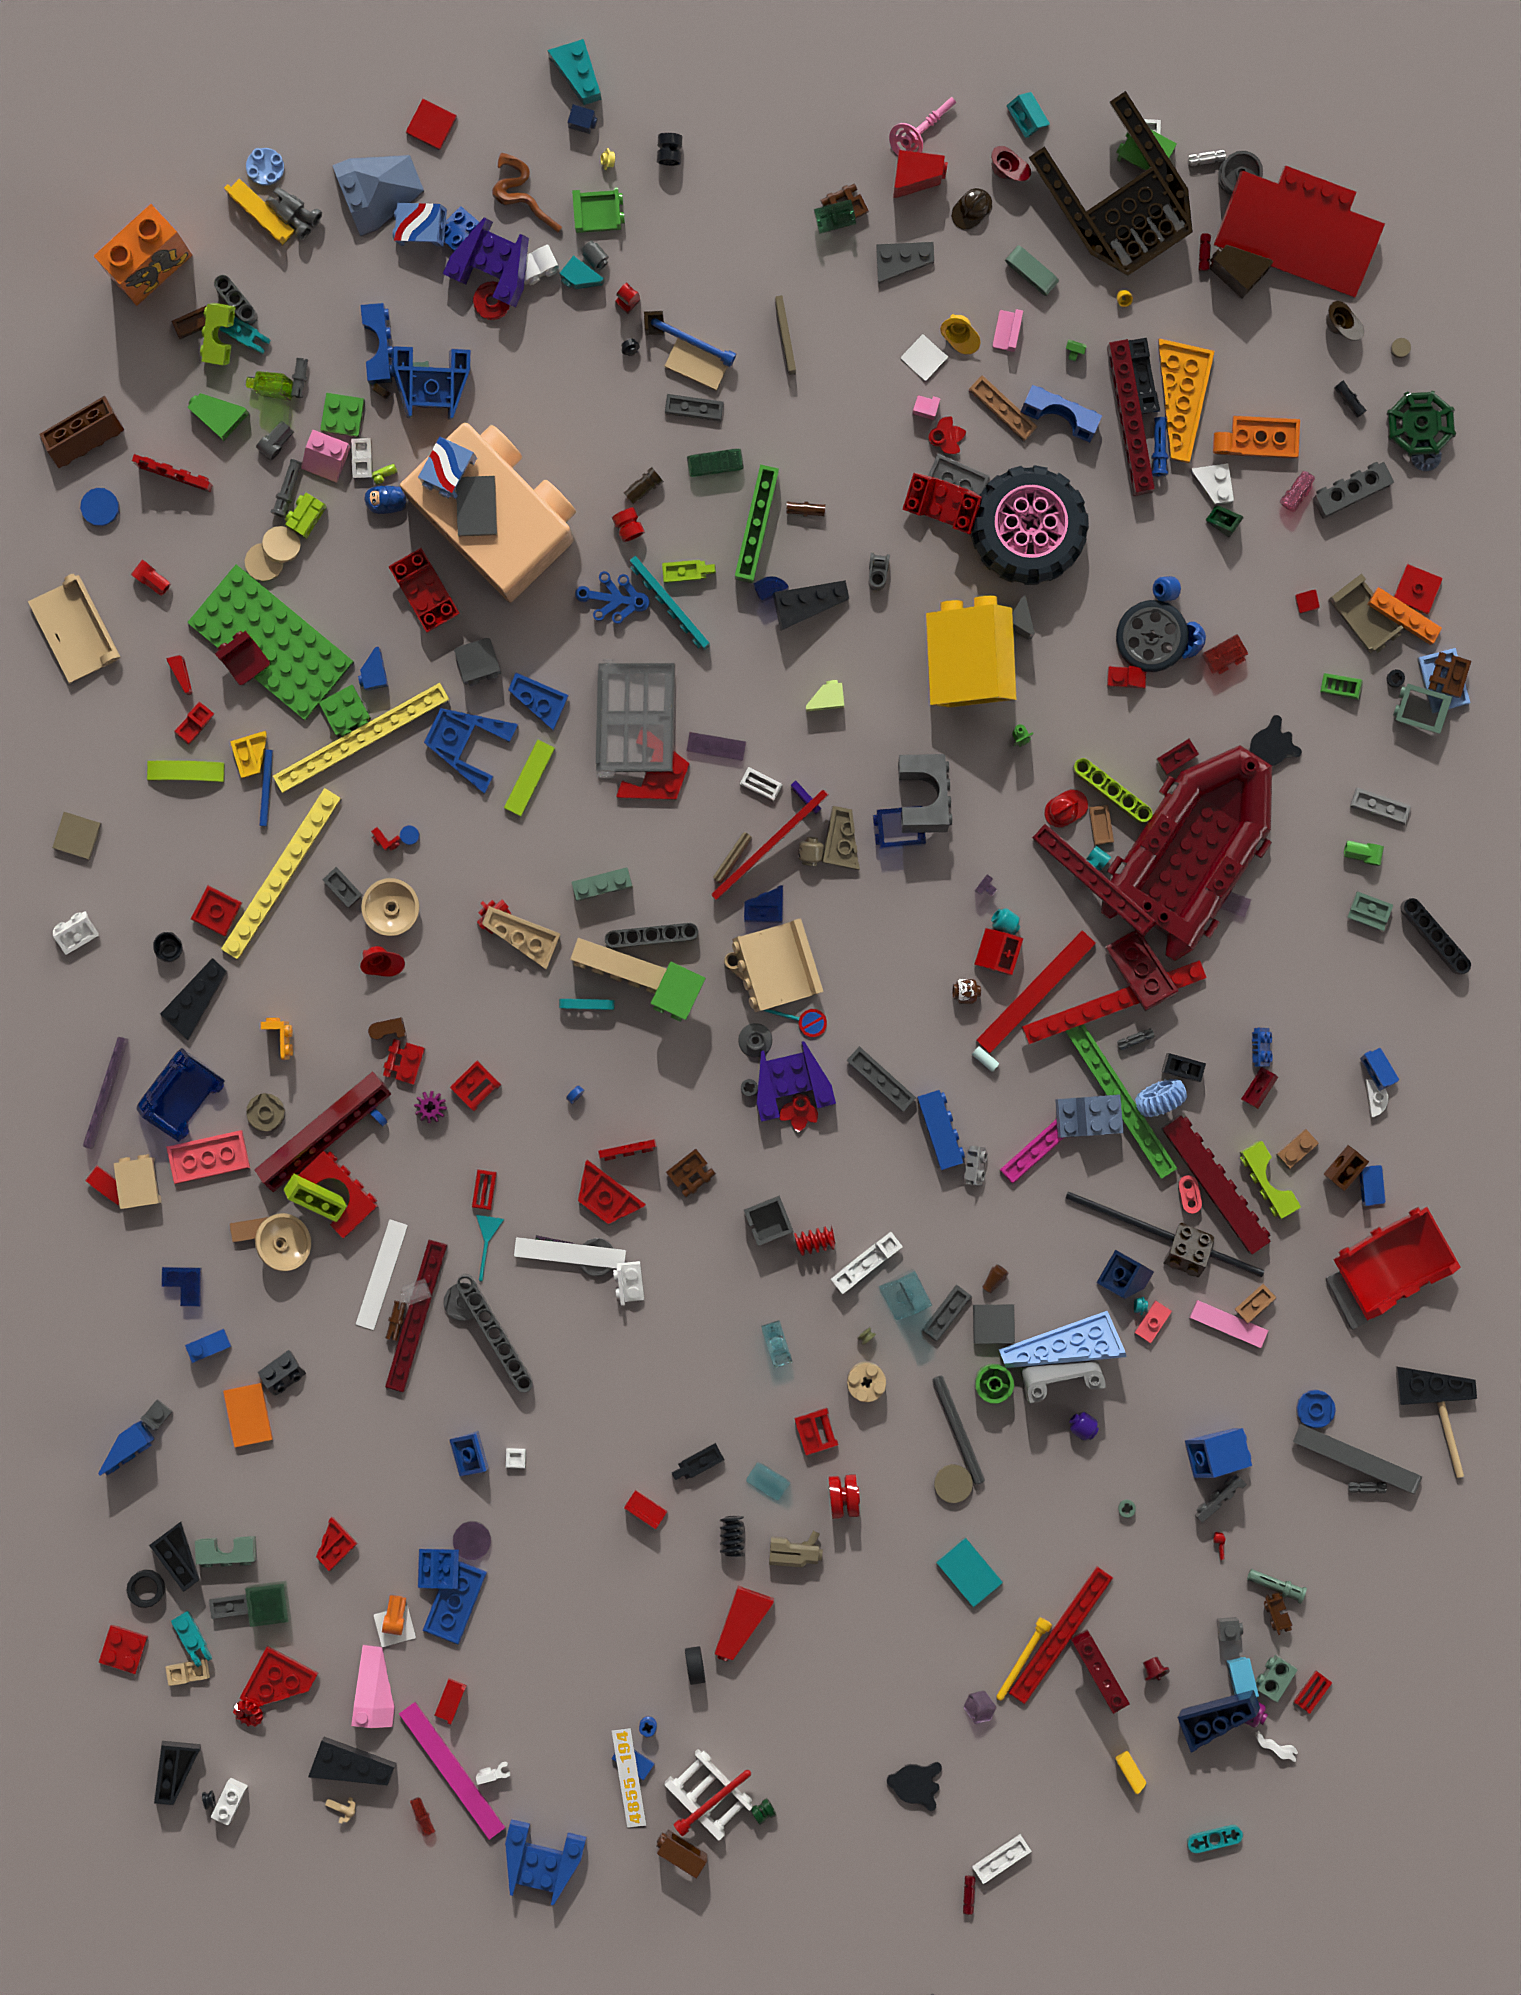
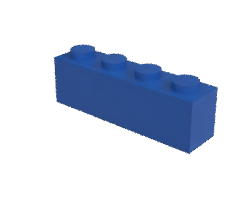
M936 1090L918 1096L917 1099L940 1170L962 1164L965 1154L963 1148L958 1147L957 1140H959L957 1130L952 1129L950 1123L953 1122L952 1114L950 1111H946L944 1105L947 1103L945 1093Z

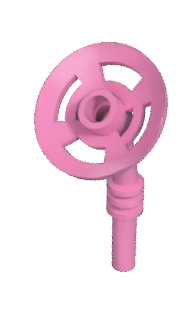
M952 97L948 99L940 108L932 111V114H929V117H926V120L917 128L906 123L894 126L889 135V142L893 151L899 155V150L901 149L897 142L900 141L901 145L906 148V151H914L919 146L917 152L922 153L923 140L921 134L930 126H934L937 120H941L940 117L956 104V101ZM903 128V130L900 131L898 135H896L898 129Z

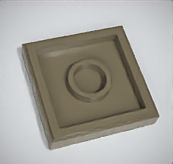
M64 812L52 848L90 860L102 823Z

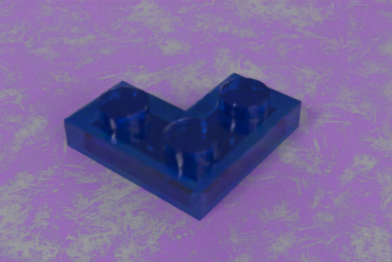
M162 1267V1287H181L180 1306L200 1307L202 1268Z

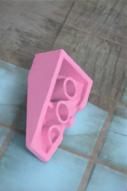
M363 1645L351 1726L365 1728L392 1727L395 1706L388 1680L383 1648Z

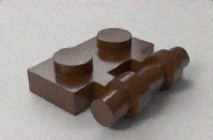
M855 183L850 186L845 185L842 187V190L835 193L831 192L826 195L827 197L820 200L823 207L828 204L832 206V208L826 210V213L834 229L869 213L861 194L855 197L852 195L853 192L858 190ZM843 197L847 198L846 201L840 204L837 203V200Z
M1439 652L1438 658L1434 661L1435 668L1433 675H1430L1428 689L1436 691L1437 685L1440 684L1443 685L1441 693L1460 698L1471 660L1453 655L1450 662L1445 661L1447 654ZM1442 668L1448 669L1445 678L1440 677Z
M694 1149L666 1172L677 1187L682 1183L687 1186L682 1191L685 1197H688L691 1193L695 1194L700 1186L705 1182H710V1178L716 1174L712 1168L705 1173L702 1168L708 1163L697 1149ZM698 1172L701 1177L691 1183L689 1178Z

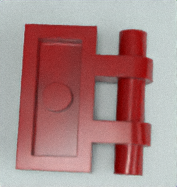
M393 1039L392 1046H389L388 1049L390 1052L387 1062H384L383 1076L390 1077L392 1070L397 1071L395 1079L414 1085L425 1048L406 1042L405 1048L400 1049L401 1041ZM397 1054L402 1055L399 1066L394 1065Z

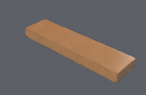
M983 375L969 388V391L1023 441L1037 429L1038 426L1025 414L1021 413Z

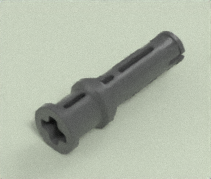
M295 459L290 460L281 491L276 494L277 500L274 509H271L272 514L286 518L289 504L293 501L291 495L302 462ZM292 471H293L294 473H293V476H292L290 485L288 486V482H289L291 473H292Z

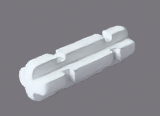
M1219 150L1216 153L1214 151L1199 153L1198 156L1193 154L1189 155L1188 162L1190 166H1196L1198 163L1203 165L1215 163V161L1222 162L1226 159L1225 150Z

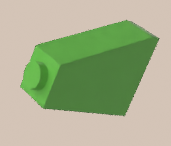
M202 393L198 396H193L188 403V409L223 441L250 414L242 406Z

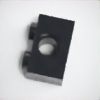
M1166 1053L1161 1072L1201 1082L1206 1063Z

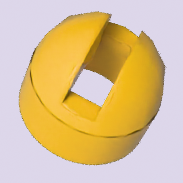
M1127 290L1118 292L1116 298L1119 305L1122 307L1129 306L1133 301L1131 293Z

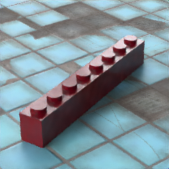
M372 1071L254 1169L262 1183L272 1192H275L293 1174L298 1173L387 1099L391 1092L384 1082Z
M1179 1115L1163 1126L1161 1130L1248 1253L1253 1255L1271 1242L1268 1238L1271 1236L1265 1227L1261 1228L1258 1224L1259 1218L1255 1212L1248 1210L1246 1207L1248 1202L1242 1195L1239 1196L1236 1193V1185L1231 1179L1227 1180L1224 1176L1226 1171L1220 1163L1218 1165L1213 1160L1215 1156L1209 1148L1205 1149L1202 1145L1204 1140L1198 1132L1194 1133L1190 1128L1193 1126L1186 1116L1183 1118L1182 1115Z

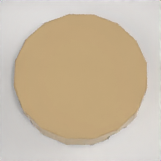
M284 526L269 529L262 541V549L266 557L280 564L294 560L299 554L301 546L296 532Z
M262 543L251 547L245 557V568L249 575L256 580L265 582L275 579L282 571L283 563H276L268 559L262 549Z

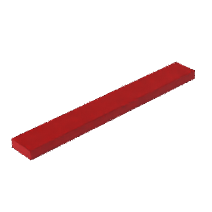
M821 790L712 893L714 899L718 900L823 802L829 796L827 791Z
M1081 930L976 1041L990 1054L1096 942Z
M1096 1566L1008 1692L1010 1695L1023 1704L1028 1701L1113 1579L1111 1575Z

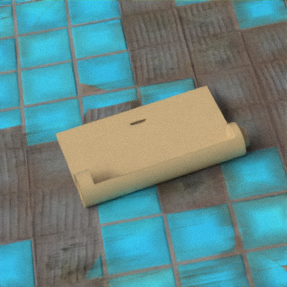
M75 574L66 576L62 586L28 601L69 683L121 658L79 575L75 576Z

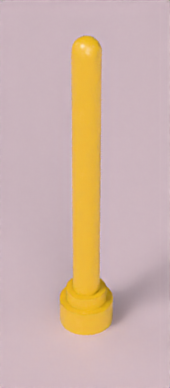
M1039 1617L1035 1623L1037 1625L1035 1627L1036 1631L996 1696L997 1700L1002 1701L1041 1636L1049 1632L1053 1626L1044 1618Z

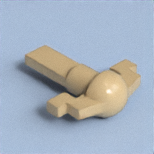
M351 1797L347 1801L350 1803L349 1807L330 1799L325 1804V1806L345 1814V1818L340 1817L339 1819L341 1824L343 1821L347 1823L355 1815L356 1803L353 1802Z

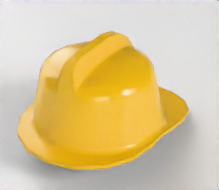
M952 314L949 319L942 323L940 328L942 336L959 353L972 354L979 349L981 344L980 337L971 326L967 317Z

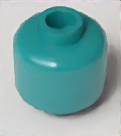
M998 909L992 916L991 922L994 930L1013 935L1019 931L1020 918L1009 909Z

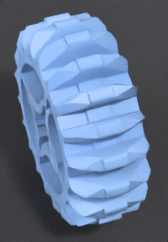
M1165 1079L1161 1082L1158 1081V1083L1146 1087L1145 1090H1141L1135 1098L1136 1106L1144 1117L1164 1115L1185 1102L1187 1091L1181 1080Z

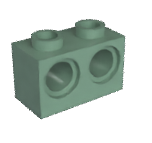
M1275 1654L1273 1658L1270 1657L1265 1665V1672L1259 1674L1255 1682L1258 1691L1278 1703L1298 1669ZM1278 1665H1284V1671L1277 1674L1275 1668ZM1269 1681H1273V1689L1266 1690L1265 1684Z

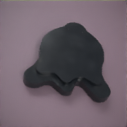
M1274 715L1268 727L1260 730L1253 736L1249 748L1250 752L1272 766L1281 763L1285 758H1297L1302 754L1300 747L1292 743V733L1289 731L1282 733L1280 731L1282 718L1279 715Z
M934 1762L928 1766L907 1764L899 1771L890 1774L887 1777V1784L894 1789L897 1796L904 1802L918 1803L925 1806L927 1810L933 1811L936 1809L934 1795L940 1786L938 1783L933 1782L932 1779L941 1772L942 1766L939 1762Z

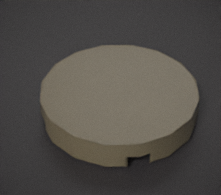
M263 1093L256 1095L250 1100L246 1110L248 1122L259 1131L276 1129L281 1125L285 1117V1108L282 1101L273 1094Z
M950 1464L938 1471L934 1486L936 1493L941 1499L949 1503H958L969 1496L972 1491L973 1481L966 1468Z

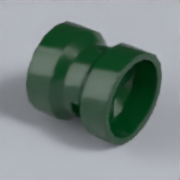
M768 1798L764 1799L760 1805H754L751 1809L759 1825L763 1824L767 1818H773L777 1815Z

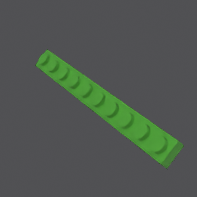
M1082 1024L1066 1030V1034L1106 1096H1121L1122 1120L1160 1179L1176 1170L1177 1167L1144 1116L1138 1111L1135 1102L1085 1025Z

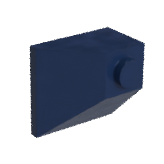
M1115 1250L1096 1283L1126 1299L1145 1289L1154 1271Z

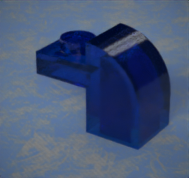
M774 576L765 577L753 583L761 603L773 598L774 592L789 590V586L784 580Z

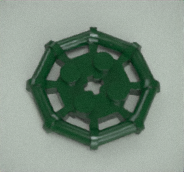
M1407 391L1386 413L1389 422L1388 438L1407 452L1408 456L1438 455L1439 451L1451 438L1456 436L1454 426L1455 409L1436 395L1435 391L1409 393ZM1414 400H1427V403L1415 404ZM1432 401L1442 409L1440 412L1433 408L1431 405ZM1406 403L1410 406L1405 413L1400 412ZM1446 416L1447 427L1442 426L1441 417ZM1396 419H1402L1401 429L1397 430ZM1419 419H1423V422H1427L1424 427H1420L1416 422H1419ZM1439 432L1444 434V436L1436 443L1434 438L1437 436V434ZM1405 434L1407 439L1412 440L1411 445H1409L1400 436ZM1417 442H1428L1429 447H1416Z

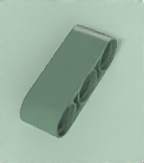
M1019 245L1005 259V262L1044 296H1047L1059 282V279Z

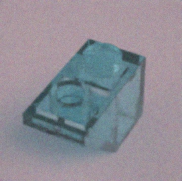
M780 1320L761 1326L774 1368L792 1363L793 1361Z

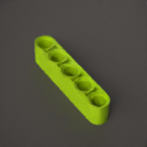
M1081 758L1074 763L1073 772L1077 777L1133 820L1143 824L1151 819L1152 810L1148 805L1092 762ZM1078 763H1084L1087 766V771L1084 773L1079 772L1077 769ZM1093 775H1100L1102 783L1095 784L1092 780ZM1108 787H1116L1117 795H1109ZM1130 798L1133 802L1132 807H1125L1123 799ZM1139 810H1146L1148 817L1141 819L1138 816Z

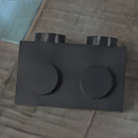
M288 1350L261 1369L258 1374L266 1388L276 1396L284 1392L294 1382L299 1381L306 1372L300 1367L293 1353Z

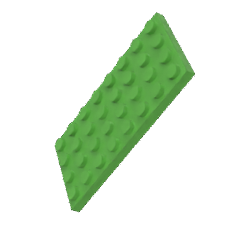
M237 564L187 622L217 648L225 642L227 644L233 640L232 637L239 631L244 632L246 630L270 661V666L254 678L304 720L309 717L319 705V702L325 698L354 663L352 659Z

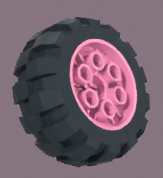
M1033 465L1030 468L1018 466L1008 469L1006 473L994 477L986 485L982 493L979 494L982 499L971 534L974 549H977L981 556L980 560L989 570L992 569L1000 575L999 578L1011 583L1016 581L1024 583V585H1038L1040 582L1052 581L1061 576L1075 563L1087 540L1089 518L1084 507L1085 501L1079 490H1075L1071 486L1069 479L1061 473L1055 474L1048 471V467ZM1027 497H1033L1032 505H1029ZM1023 502L1026 509L1023 511L1018 510L1016 503ZM1042 502L1045 505V509L1038 510L1035 504ZM1007 506L1010 510L1014 512V514H1008L1002 511ZM1050 508H1053L1055 511L1053 514H1046ZM1048 518L1053 519L1055 526L1048 527L1045 524V520ZM1014 519L1017 525L1009 527L1006 521ZM1032 522L1033 528L1026 529V524ZM1013 532L1014 536L1005 542L1002 536ZM1047 532L1058 535L1057 540L1054 541L1050 538ZM1018 535H1023L1026 538L1024 544L1017 542L1016 537ZM1037 535L1044 536L1045 543H1037L1035 537ZM1032 543L1034 554H1027L1028 544Z

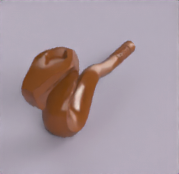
M501 153L498 159V168H501L503 165L513 167L520 172V177L498 181L492 189L493 197L503 205L520 202L528 204L536 217L559 233L562 226L546 215L532 196L526 193L506 192L509 188L524 184L529 178L530 171L529 167L520 159L506 153Z

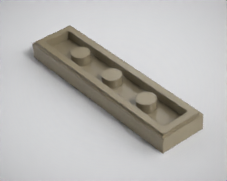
M780 295L776 296L775 305L788 374L793 375L796 374V366L783 296Z

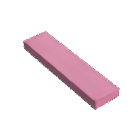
M1199 1300L1196 1301L1189 1317L1259 1348L1262 1347L1269 1331L1252 1323L1247 1324L1243 1319Z

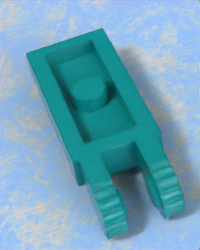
M235 316L233 326H221L219 328L221 332L246 347H251L260 354H263L265 350L253 343L255 338L257 337L266 344L271 342L269 338L259 333L257 329Z
M186 1611L171 1620L173 1627L188 1654L191 1655L197 1667L202 1665L196 1653L199 1649H201L205 1659L210 1661L212 1656L206 1646L207 1643L190 1612Z

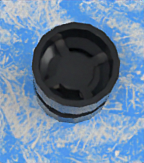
M660 133L658 135L657 146L660 148L657 151L658 164L666 166L681 164L682 152L679 149L682 148V135L677 133Z

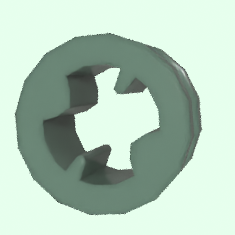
M1125 1499L1120 1502L1118 1510L1123 1517L1129 1518L1135 1514L1136 1507L1131 1500ZM1126 1503L1133 1507L1128 1514L1121 1510Z

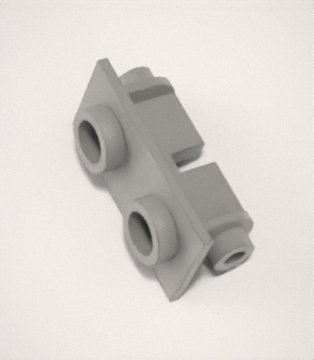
M970 1146V1149H968L967 1163H973V1167L966 1166L964 1178L966 1184L982 1186V1182L985 1180L984 1163H986L988 1158L986 1147Z

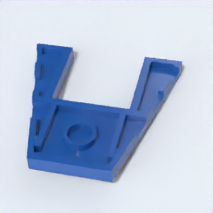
M440 708L424 743L485 794L493 776L459 760L475 726L510 742L518 724Z

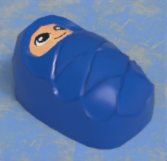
M397 486L372 487L367 490L364 497L365 505L373 513L377 514L402 511L407 503V498L401 487Z

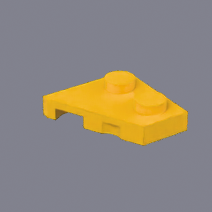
M266 731L230 741L242 779L261 773L267 738Z

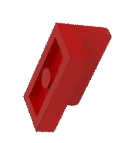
M637 1490L634 1491L624 1507L654 1529L658 1528L667 1513V1510Z
M449 1678L434 1716L447 1720V1724L451 1725L467 1685Z

